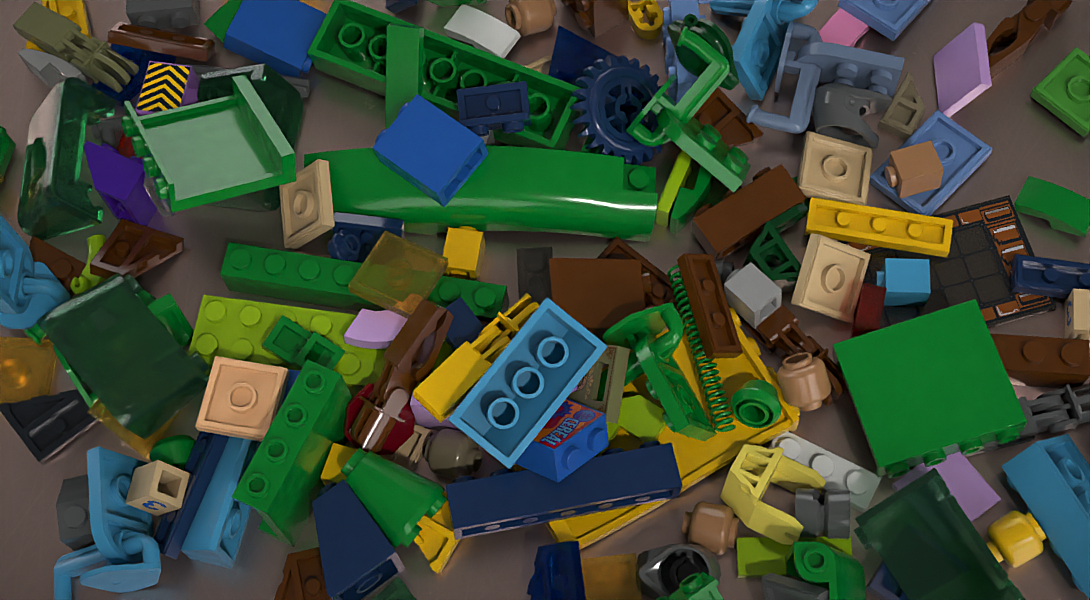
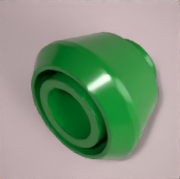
M750 380L733 394L730 401V408L734 416L748 427L764 428L777 422L781 415V405L777 390L773 385L764 380Z
M188 435L166 437L153 445L149 458L152 462L160 460L183 470L196 440Z

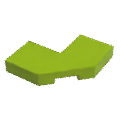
M641 395L622 398L618 424L606 422L609 445L620 428L643 443L656 441L667 425L662 416L665 410ZM606 447L604 450H602L595 456H602V453L605 452L608 447Z

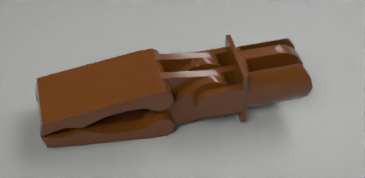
M1028 0L1026 6L1019 13L1011 18H1004L986 40L991 79L1024 55L1025 50L1039 34L1042 26L1050 31L1055 20L1070 7L1072 0ZM1007 43H1012L1003 51L991 55L997 48L1003 47Z
M422 299L383 355L385 362L380 378L374 384L369 398L367 399L361 395L359 397L364 401V404L348 433L350 438L368 452L376 453L380 451L397 420L402 423L405 422V420L399 417L402 408L407 404L410 393L418 382H423L430 375L454 316L447 309L436 305L432 301Z
M782 303L756 329L737 313L741 324L767 353L771 354L774 352L778 355L782 364L783 360L789 356L804 352L811 353L812 357H818L824 362L831 383L830 394L822 400L826 407L833 403L832 398L837 400L844 394L843 390L848 391L840 368L828 357L829 350L827 348L824 350L811 336H806L797 326L799 324L797 317Z

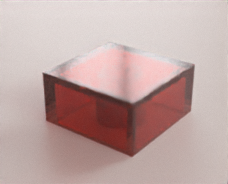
M864 283L858 298L850 339L879 329L887 288Z

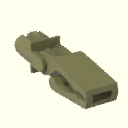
M35 1L13 24L14 29L19 35L46 53L71 63L83 74L90 77L95 84L100 81L118 93L122 91L120 84L127 85L131 81L127 72L135 76L139 71V66L113 51L105 40L102 42L95 37L90 39L80 32L81 28L76 23Z

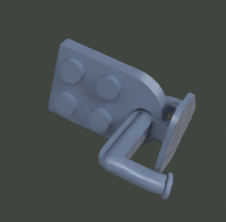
M790 21L774 87V92L779 93L784 72L799 75L790 116L761 110L755 104L750 109L745 121L746 123L752 122L756 125L797 134L802 133L809 124L817 85L822 86L834 82L849 84L859 89L871 90L893 98L905 58L823 42L819 32L814 27ZM792 38L807 40V44L802 46L798 53L789 51Z

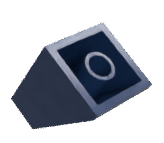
M345 480L338 484L336 482L331 483L320 490L317 495L318 498L312 502L327 594L332 600H364L403 572L405 567L397 552Z

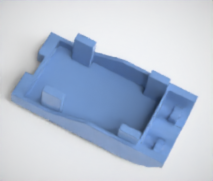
M668 0V7H663L662 41L663 46H666L665 73L668 75V79L672 74L677 76L667 89V95L676 103L679 102L699 77L694 76L681 65L667 27L675 20L683 21L684 17L688 14H693L698 19H706L705 15H699L698 4H709V0Z

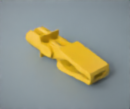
M528 293L504 314L498 312L497 317L479 333L474 342L471 344L468 341L464 342L414 389L412 396L440 423L453 413L540 304L537 302L531 303L532 298Z

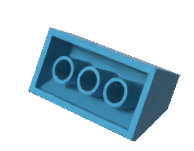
M547 297L447 420L510 469L608 346Z
M1064 434L1035 442L1001 467L1007 474L1006 478L1010 487L1021 495L1028 506V512L1050 539L1049 544L1052 551L1059 558L1063 559L1071 571V577L1075 586L1090 599V465L1069 434Z
M229 437L181 548V551L190 559L233 569L252 507L233 499L231 496L260 446V441Z

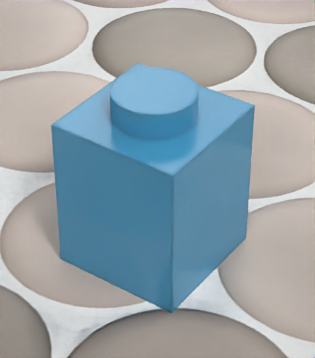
M885 258L881 271H875L874 290L881 295V305L924 307L931 293L929 259Z

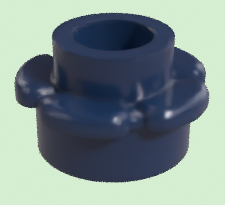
M342 229L328 241V252L331 258L352 262L358 260L361 245L357 236L349 230Z

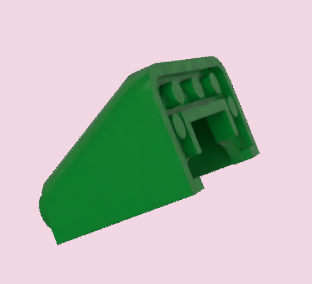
M793 542L785 556L786 577H795L799 581L828 589L830 600H866L865 573L859 560L823 543Z

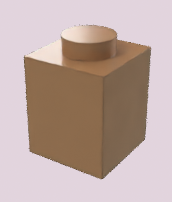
M930 140L891 151L889 164L885 167L884 171L889 187H895L901 199L940 188L944 168Z

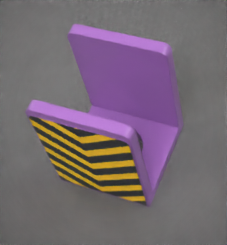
M149 61L135 109L137 115L143 116L199 103L202 86L193 67Z

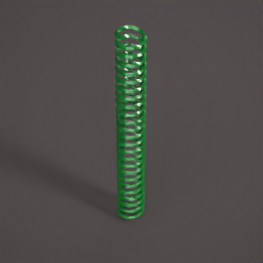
M677 264L669 269L667 275L670 277L669 282L672 283L671 288L674 290L673 295L676 296L677 308L680 309L679 314L682 316V322H684L685 334L688 336L687 341L690 342L689 348L693 349L691 354L694 356L693 361L696 362L695 368L699 369L697 374L701 376L699 381L703 383L701 388L705 390L703 393L707 397L705 401L709 403L710 416L714 417L712 419V423L716 424L714 430L718 432L731 431L736 428V425L717 428L720 425L733 422L734 418H726L719 422L715 421L718 418L731 415L732 412L724 411L717 415L713 414L715 411L728 409L730 405L722 404L711 408L713 404L726 402L728 398L720 397L709 401L712 397L724 395L726 391L718 390L707 394L708 391L722 388L724 384L717 383L705 387L706 384L720 381L721 377L715 376L703 380L704 377L717 375L719 370H710L715 368L717 363H709L714 359L704 357L706 355L702 344L696 347L692 346L693 344L702 343V341L698 337L700 336L699 331L697 330L691 305L688 304L690 302L681 272L678 271L671 275V271L679 268ZM679 297H680V298L686 297V298L682 299L681 301L678 300ZM696 350H703L699 353H695ZM709 363L702 367H699V364ZM702 370H710L704 374H701Z

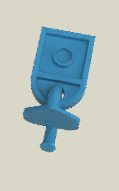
M710 0V9L716 14L746 17L743 20L736 42L732 45L739 81L750 99L763 100L779 65L790 21L793 22L794 19L811 13L819 0Z
M0 215V324L8 329H30L37 322L64 306L69 301L70 294L44 263L33 262L28 245Z
M99 446L87 451L90 525L95 544L65 554L56 561L53 570L54 600H72L71 578L81 575V585L116 593L137 591L158 583L161 573V559L158 543L153 538L152 514L125 503L135 468L148 464L147 462Z

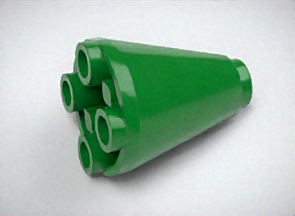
M359 448L341 469V472L347 477L345 481L394 548H397L400 543L407 548L422 530L417 525L420 519L425 514L432 518L447 500L442 495L445 488L440 484L372 451L366 453L363 449Z

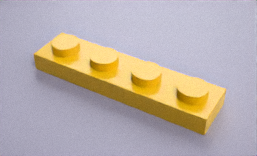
M814 197L810 198L804 235H810L811 233L820 234L835 240L946 258L950 252L952 219Z

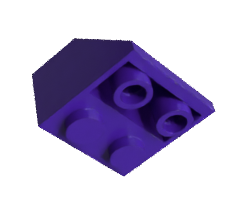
M87 140L84 144V150L94 187L109 210L119 220L124 219L148 226L163 200H159L157 197L154 179L147 178L142 159L131 156L129 159L120 155L115 148L106 143H101L99 146Z

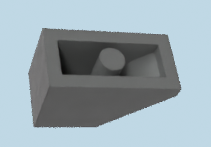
M88 475L64 479L56 503L60 541L73 551H77L95 544L90 525Z

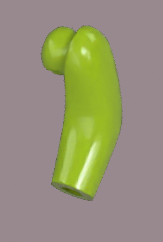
M102 234L93 235L87 239V264L80 277H74L70 284L73 293L81 299L90 298L105 280V278L90 274V263L106 242V238Z

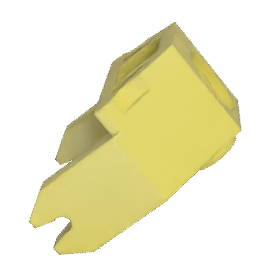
M744 444L729 470L720 498L727 506L732 508L733 512L748 528L781 544L792 545L793 542L798 541L804 527L793 516L762 502L761 500L770 483L773 482L795 493L796 488H814L821 494L826 480L817 471L782 455L784 452L783 448L775 447L768 449L763 446Z

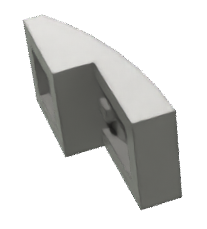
M22 48L18 52L27 68L50 88L61 79L82 98L92 89L83 73L65 60L33 49Z

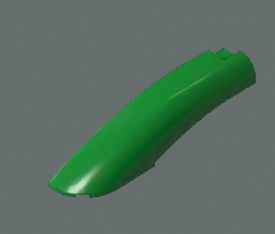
M486 145L489 153L448 204L443 207L382 164L372 147L304 154V168L317 159L329 161L333 213L341 212L404 220L405 232L436 235V233L447 232L448 227L459 228L460 226H469L478 231L552 232L606 238L619 237L624 240L648 242L654 227L658 193H655L656 168L624 164V157L555 149Z

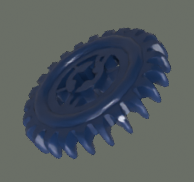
M609 55L604 60H595L592 66L583 70V74L588 77H580L575 83L584 89H577L571 93V96L578 97L581 102L572 105L570 110H577L582 114L574 119L572 124L585 125V128L577 137H591L585 149L599 146L597 154L624 157V164L639 166L642 162H650L653 155L661 153V145L654 147L645 146L626 132L627 128L642 111V107L644 109L663 86H658L659 76L657 74L649 75L650 67L647 64L640 67V62L636 58L628 60L625 55H620L617 58ZM614 87H616L615 98L608 94ZM651 111L640 121L652 133L659 126L657 116Z

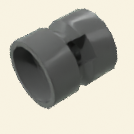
M796 488L795 519L804 527L800 537L816 538L819 533H824L828 539H849L850 490L828 489L823 495L814 488Z

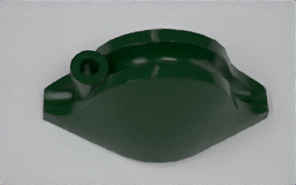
M693 14L686 15L683 21L675 20L667 27V31L681 65L696 77H699L709 66L689 48L683 45L681 47L677 46L683 28L687 26L689 31L703 38L729 61L730 71L719 86L730 91L739 84V78L735 68L732 46L722 29L710 20L698 19Z

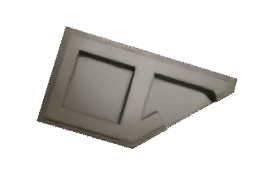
M907 72L892 98L891 105L885 110L878 124V127L906 140L914 133L926 110L922 98L918 95L914 85V77L911 73Z

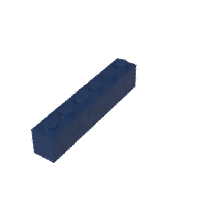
M651 441L640 445L639 449L624 451L623 448L609 449L603 452L602 456L591 458L558 483L530 470L513 472L511 469H501L492 472L490 477L475 479L473 476H463L456 478L452 481V484L446 485V496L454 539L458 540L678 498L682 482L672 443L661 445L659 441Z

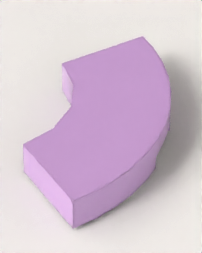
M411 295L403 304L391 310L372 311L362 308L344 334L345 343L368 349L388 348L422 301V298Z

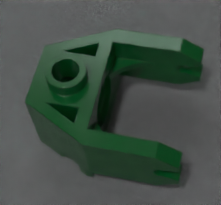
M804 203L798 204L771 221L766 222L742 265L744 268L752 262L782 290V293L794 292L801 264L779 233L805 217V213L809 209Z

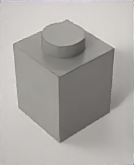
M752 262L743 269L734 270L725 280L724 293L728 305L754 329L781 306L782 290Z

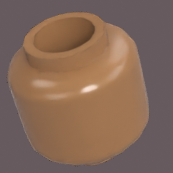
M509 0V5L505 7V17L508 26L518 31L522 36L550 29L553 24V18L557 13L554 0Z
M808 352L794 354L783 360V366L777 373V379L785 402L790 406L800 407L802 411H811L821 407L823 404L822 400L831 392V383L824 362L818 357H812V354Z
M700 501L695 505L693 512H685L682 534L688 535L689 544H697L713 554L722 555L727 551L728 547L734 548L739 518L734 517L733 510L729 506Z

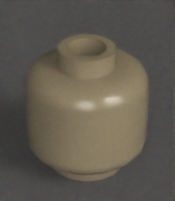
M450 428L442 429L437 434L432 435L425 448V460L428 462L431 471L439 476L453 480L463 476H470L472 472L478 471L483 459V454L479 450L478 444L463 432Z

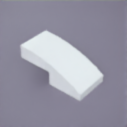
M464 4L459 7L444 27L449 37L473 44L475 48L501 58L506 57L521 37L518 31L502 21Z

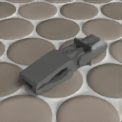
M1090 383L1070 388V385L1067 384L1062 389L1041 394L1036 399L1027 401L1026 397L1018 398L1027 420L1024 430L1019 432L1020 437L1004 444H999L997 440L983 444L984 448L980 451L964 456L968 457L1027 443L1034 440V435L1048 430L1050 433L1067 429L1075 430L1078 424L1090 422Z

